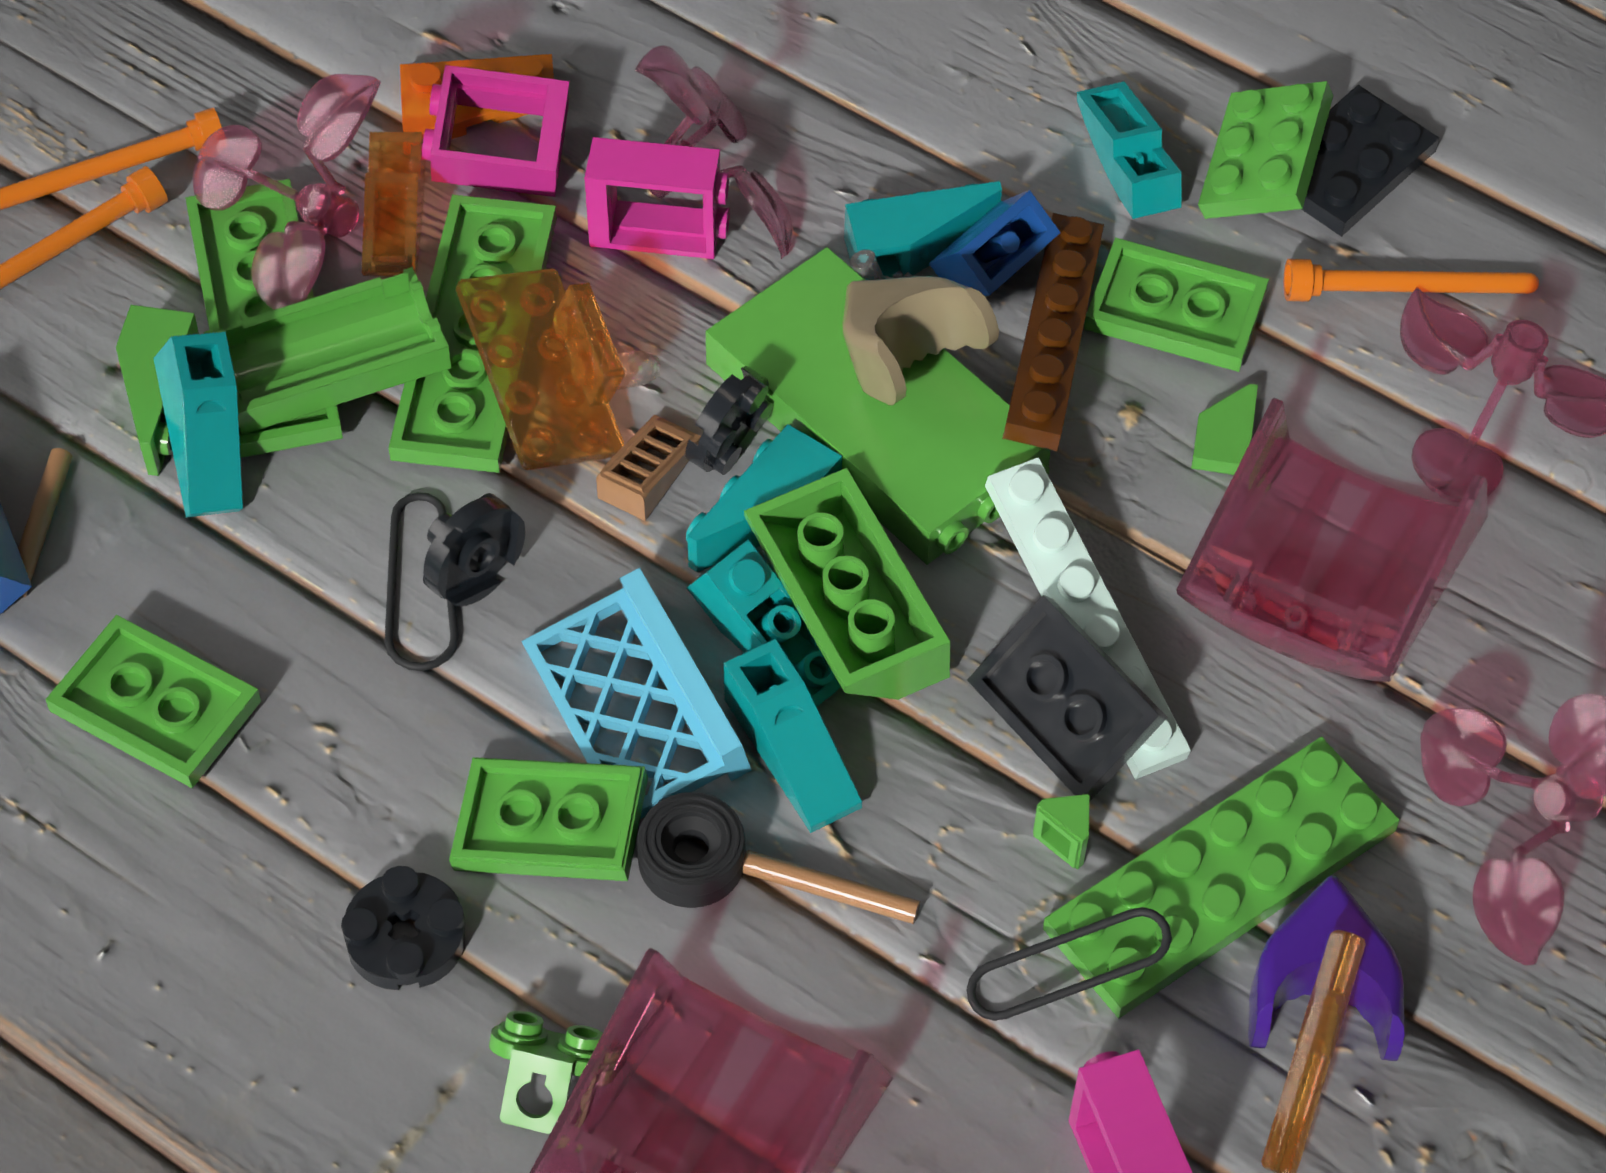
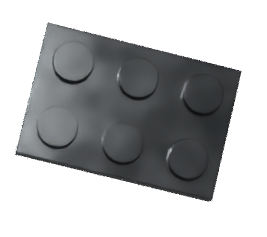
M1357 85L1329 111L1304 206L1301 210L1342 237L1436 152L1440 138L1365 88Z
M1044 595L967 679L975 690L1075 796L1089 794V802L1168 718L1053 598Z

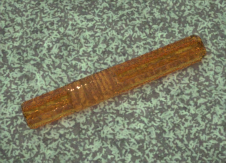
M1334 930L1329 936L1261 1160L1262 1166L1269 1171L1275 1173H1297L1366 945L1365 939L1354 933Z

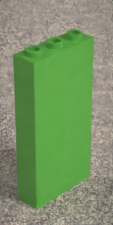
M826 247L705 331L706 364L724 381L732 374L742 380L744 377L741 368L744 366L750 367L767 378L769 389L765 399L773 403L772 412L767 420L780 432L789 424L842 455V470L848 469L878 521L928 565L941 554H951L964 543L968 534L982 523H992L1000 517L985 488L989 475L1038 457L1046 473L1049 474L1051 450L1002 439L1010 405L944 348L937 355L927 353L922 361L914 360L910 368H903L902 374L907 389L906 397L896 404L888 405L866 394L858 382L843 336V316L847 285L852 281L865 279Z

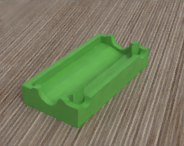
M413 267L404 269L402 274L386 279L378 277L237 321L235 326L216 331L226 332L237 384L238 422L241 435L451 368L449 346L441 331L438 319H433L423 286L418 280ZM212 329V330L205 331L204 334H205V333H216V332H214V330Z

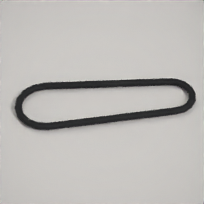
M417 492L408 494L398 500L391 514L384 642L388 655L396 664L408 670L425 671L437 668L451 658L457 649L459 631L456 605L447 600L450 642L442 655L427 662H412L401 657L394 647L393 630L400 511L410 502L420 500L433 504L437 508L438 516L446 513L445 506L438 497L429 493Z

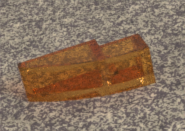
M369 132L368 173H365L363 276H395L402 274L404 269L413 267L415 273H417L426 160H422V132Z

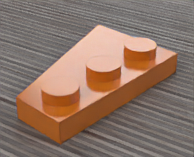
M552 54L400 64L405 155L421 150L425 129H435L437 116L429 114L431 90L433 84L442 85L445 65L554 79ZM457 105L452 139L467 135L466 127L488 120L500 124L528 114Z

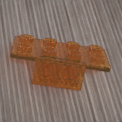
M553 268L459 280L456 286L457 295L522 468L528 471L612 458L625 444L609 403L623 380L625 372L590 283L569 285L565 292L558 271Z

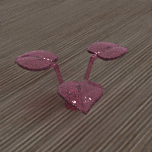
M665 45L657 46L643 56L635 72L648 77L660 86L686 115L664 144L694 147L715 129L717 125L732 143H739L746 138L747 126L743 115L735 103L721 91L715 80L705 70L698 66L690 69L674 49ZM693 123L699 126L703 125L687 140L682 139L679 141ZM741 165L720 170V172H729V178H735L740 191L773 237L780 251L781 259L787 256L792 242L793 223L790 212L777 191L757 170L749 173ZM648 189L660 199L672 192Z
M334 74L324 77L309 90L302 102L298 114L297 127L301 134L308 137L303 144V151L326 184H309L299 192L253 170L252 168L261 154L262 143L257 134L241 125H229L218 129L207 138L200 149L198 162L193 170V190L197 200L203 206L215 211H222L233 206L242 197L248 178L296 201L297 210L305 222L289 221L285 226L284 233L273 232L265 236L260 242L252 262L251 274L254 287L262 300L274 310L307 299L323 264L325 255L324 235L328 233L337 238L344 237L354 229L358 222L359 206L357 202L343 194L346 187L335 180L324 162L339 156L348 147L359 130L381 83L379 79L373 76Z
M1419 288L1413 291L1403 310L1400 321L1401 343L1407 355L1422 368L1440 375L1452 373L1459 365L1467 371H1472L1492 356L1493 373L1498 379L1468 439L1451 429L1435 428L1425 431L1416 440L1411 454L1413 467L1431 491L1437 492L1440 497L1453 502L1472 503L1488 497L1496 490L1503 476L1502 459L1496 452L1479 446L1477 443L1507 385H1518L1532 377L1533 373L1534 394L1538 398L1546 399L1543 411L1552 424L1569 434L1583 438H1595L1606 434V379L1571 366L1553 365L1545 368L1548 358L1543 354L1548 346L1549 338L1541 326L1529 320H1514L1507 325L1503 335L1496 334L1492 343L1488 345V336L1485 330L1472 318L1454 308L1431 299Z
M1583 694L1575 696L1560 706L1553 717L1548 739L1552 754L1562 764L1557 768L1556 774L1548 775L1545 778H1533L1510 773L1496 767L1505 754L1507 747L1506 737L1500 726L1491 717L1480 711L1467 708H1451L1439 711L1425 722L1424 729L1421 732V758L1424 776L1430 789L1439 799L1454 806L1476 804L1488 793L1491 778L1499 782L1535 790L1534 803L1543 817L1552 821L1550 826L1517 846L1512 851L1511 862L1505 859L1487 860L1480 867L1473 886L1474 911L1482 930L1496 948L1523 965H1536L1541 950L1557 929L1564 906V889L1561 879L1555 870L1541 859H1525V856L1558 833H1568L1570 822H1586L1594 819L1601 811L1603 797L1606 796V696Z

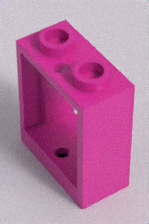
M445 65L442 85L433 84L431 90L429 114L437 116L435 129H425L422 145V160L431 162V181L556 197L569 109L570 81ZM457 105L543 116L536 162L450 151Z
M593 137L584 177L589 247L714 259L718 238L727 239L730 221V207H721V204L726 205L728 199L729 172H720V150ZM617 186L702 194L703 209L621 201L617 197Z
M1139 1049L1122 1055L1117 1051L1104 1052L1092 1057L1083 1067L1079 1068L1068 1121L1090 1173H1192Z

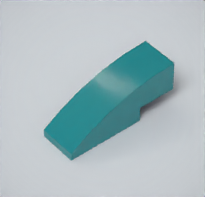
M1125 81L1078 91L1077 103L1096 153L1108 179L1132 219L1182 208L1181 171L1162 147V128Z

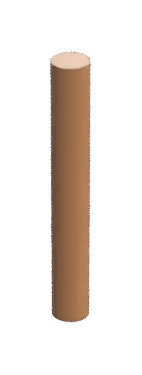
M54 448L50 452L18 546L30 582L73 458L69 451L62 448ZM25 592L21 597L25 598L27 592Z
M747 850L743 860V874L914 924L920 908L919 900L751 850Z

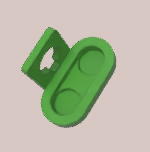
M527 1011L509 1012L506 1021L492 1028L489 1040V1049L493 1053L510 1060L500 1120L505 1124L556 1136L563 1129L572 1075L591 1078L607 1075L611 1070L613 1052L603 1042V1032L596 1028L574 1025L568 1027L566 1034L543 1028L544 1019L537 1014ZM534 1073L546 1075L544 1086L550 1091L553 1098L551 1110L542 1115H534L527 1112L519 1101L520 1088L533 1080Z

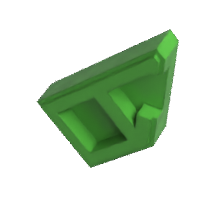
M1248 384L1199 413L1191 469L1246 477L1258 385Z

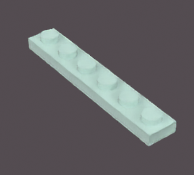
M1039 457L989 475L985 488L1041 597L1044 595L1053 598L1168 717L1126 762L1135 780L1187 759L1191 749Z

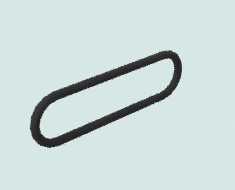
M1144 907L1134 908L986 962L978 967L969 978L966 989L968 1002L973 1011L982 1018L993 1021L1003 1020L1152 966L1162 960L1170 948L1172 940L1170 926L1164 916L1157 911ZM1135 917L1151 918L1161 928L1163 937L1161 946L1154 954L1144 959L1002 1011L994 1012L987 1010L980 1005L976 998L977 982L984 974L991 970Z

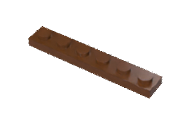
M1053 213L1051 220L1061 233L1045 246L1002 439L1057 451L1104 224L1088 221L1077 216L1070 217Z

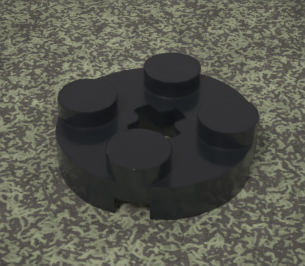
M748 366L741 368L744 377L742 380L733 374L730 375L704 407L695 424L704 430L698 445L688 440L685 451L687 460L706 472L715 469L722 475L727 474L741 454L742 448L738 445L750 429L755 432L758 431L772 412L773 403L765 399L769 389L768 379Z
M492 493L484 494L479 499L471 501L453 515L449 513L440 515L428 529L427 539L431 542L424 561L423 583L440 598L447 599L456 606H467L482 600L501 584L502 580L496 574L503 567L506 560L513 566L518 560L525 541L524 521L509 505Z
M408 866L392 867L382 877H378L366 884L352 898L342 918L341 928L352 966L365 980L384 989L399 990L398 985H411L419 983V988L434 984L455 967L464 951L466 922L459 898L440 879L426 873L415 872L414 869ZM402 920L415 921V929L418 935L413 939L403 935L398 940L391 938L394 933L393 925Z

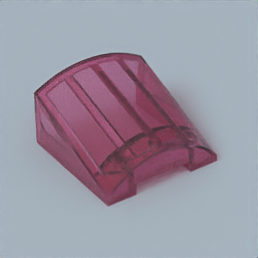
M1273 398L1176 589L1177 595L1232 631L1286 657L1343 676L1390 682L1488 518L1487 478L1474 475L1459 507L1432 501L1389 487L1342 467L1289 437L1284 402Z
M649 948L530 1173H833L888 1088L893 1077L872 1053L858 1050L852 1060L796 1035L689 980L659 951Z

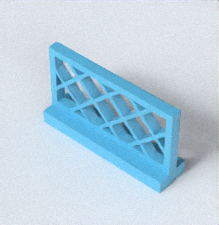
M638 568L619 578L623 586L622 589L522 641V644L586 762L589 764L644 766L648 778H653L648 794L644 797L640 818L642 819L653 806L667 797L679 793L693 792L725 774L728 775L730 781H733L752 770L743 745L641 569ZM622 610L628 622L621 641L595 636L601 620ZM635 635L642 646L632 644ZM561 641L578 645L569 668L546 663L541 652ZM589 648L616 653L607 677L581 671ZM627 656L651 661L653 666L646 685L619 679ZM555 678L564 680L561 689ZM660 679L667 690L657 688ZM576 683L602 688L594 713L570 707L569 701ZM614 691L641 697L632 721L606 715ZM652 700L676 705L678 711L671 730L644 724ZM579 722L589 724L586 734ZM685 723L687 724L692 735L682 733ZM601 727L628 733L619 758L594 751L593 747ZM639 736L666 742L657 767L630 761ZM677 745L701 750L708 763L689 773L669 770Z

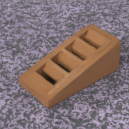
M654 414L606 463L597 475L598 499L646 521L689 460L685 456L688 440L698 445L701 436ZM661 435L679 445L675 448L656 439V437ZM650 447L667 455L665 459L659 458L647 452ZM641 461L656 469L652 472L637 465V463ZM631 474L644 481L640 484L627 477Z

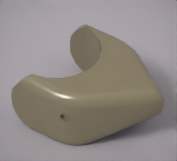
M914 276L852 281L847 285L843 316L845 343L862 390L885 404L894 405L906 397L907 389L902 370L903 368H910L914 360L922 361L927 353L937 355L943 348L957 350L967 345L974 349H986L998 340V324L993 309L986 297L980 291L952 280L934 276Z

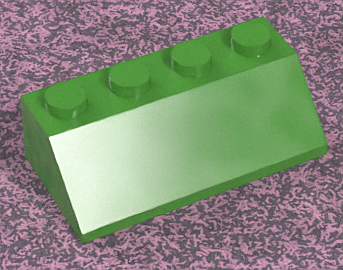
M847 468L744 510L745 519L844 693L899 700L950 677V640Z

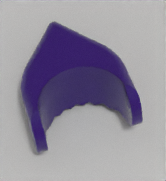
M1329 876L1273 932L1265 944L1257 964L1249 997V1046L1265 1049L1270 1034L1272 1014L1287 1000H1294L1304 994L1309 996L1323 994L1329 998H1340L1345 1004L1356 1007L1362 1017L1373 1027L1380 1058L1382 1060L1397 1061L1401 1054L1405 1035L1404 982L1400 963L1395 950L1339 878Z

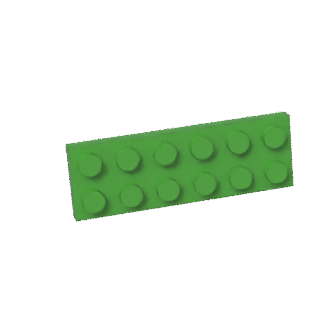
M290 179L185 197L209 330L213 329L214 332L235 326L237 321L314 298ZM337 406L328 407L241 435L239 431L240 458L343 439Z
M452 194L426 296L433 319H438L441 331L449 346L451 368L404 383L388 447L391 461L500 473L556 226L557 214L555 205Z
M1321 736L1045 917L1043 930L1050 938H1054L1129 909L1140 907L1153 909L1164 916L1170 926L1172 940L1170 948L1162 960L1152 966L1092 987L1119 1019L1396 832L1400 820ZM1141 916L1061 944L1058 948L1084 979L1087 980L1149 957L1159 949L1163 937L1157 922L1151 918Z

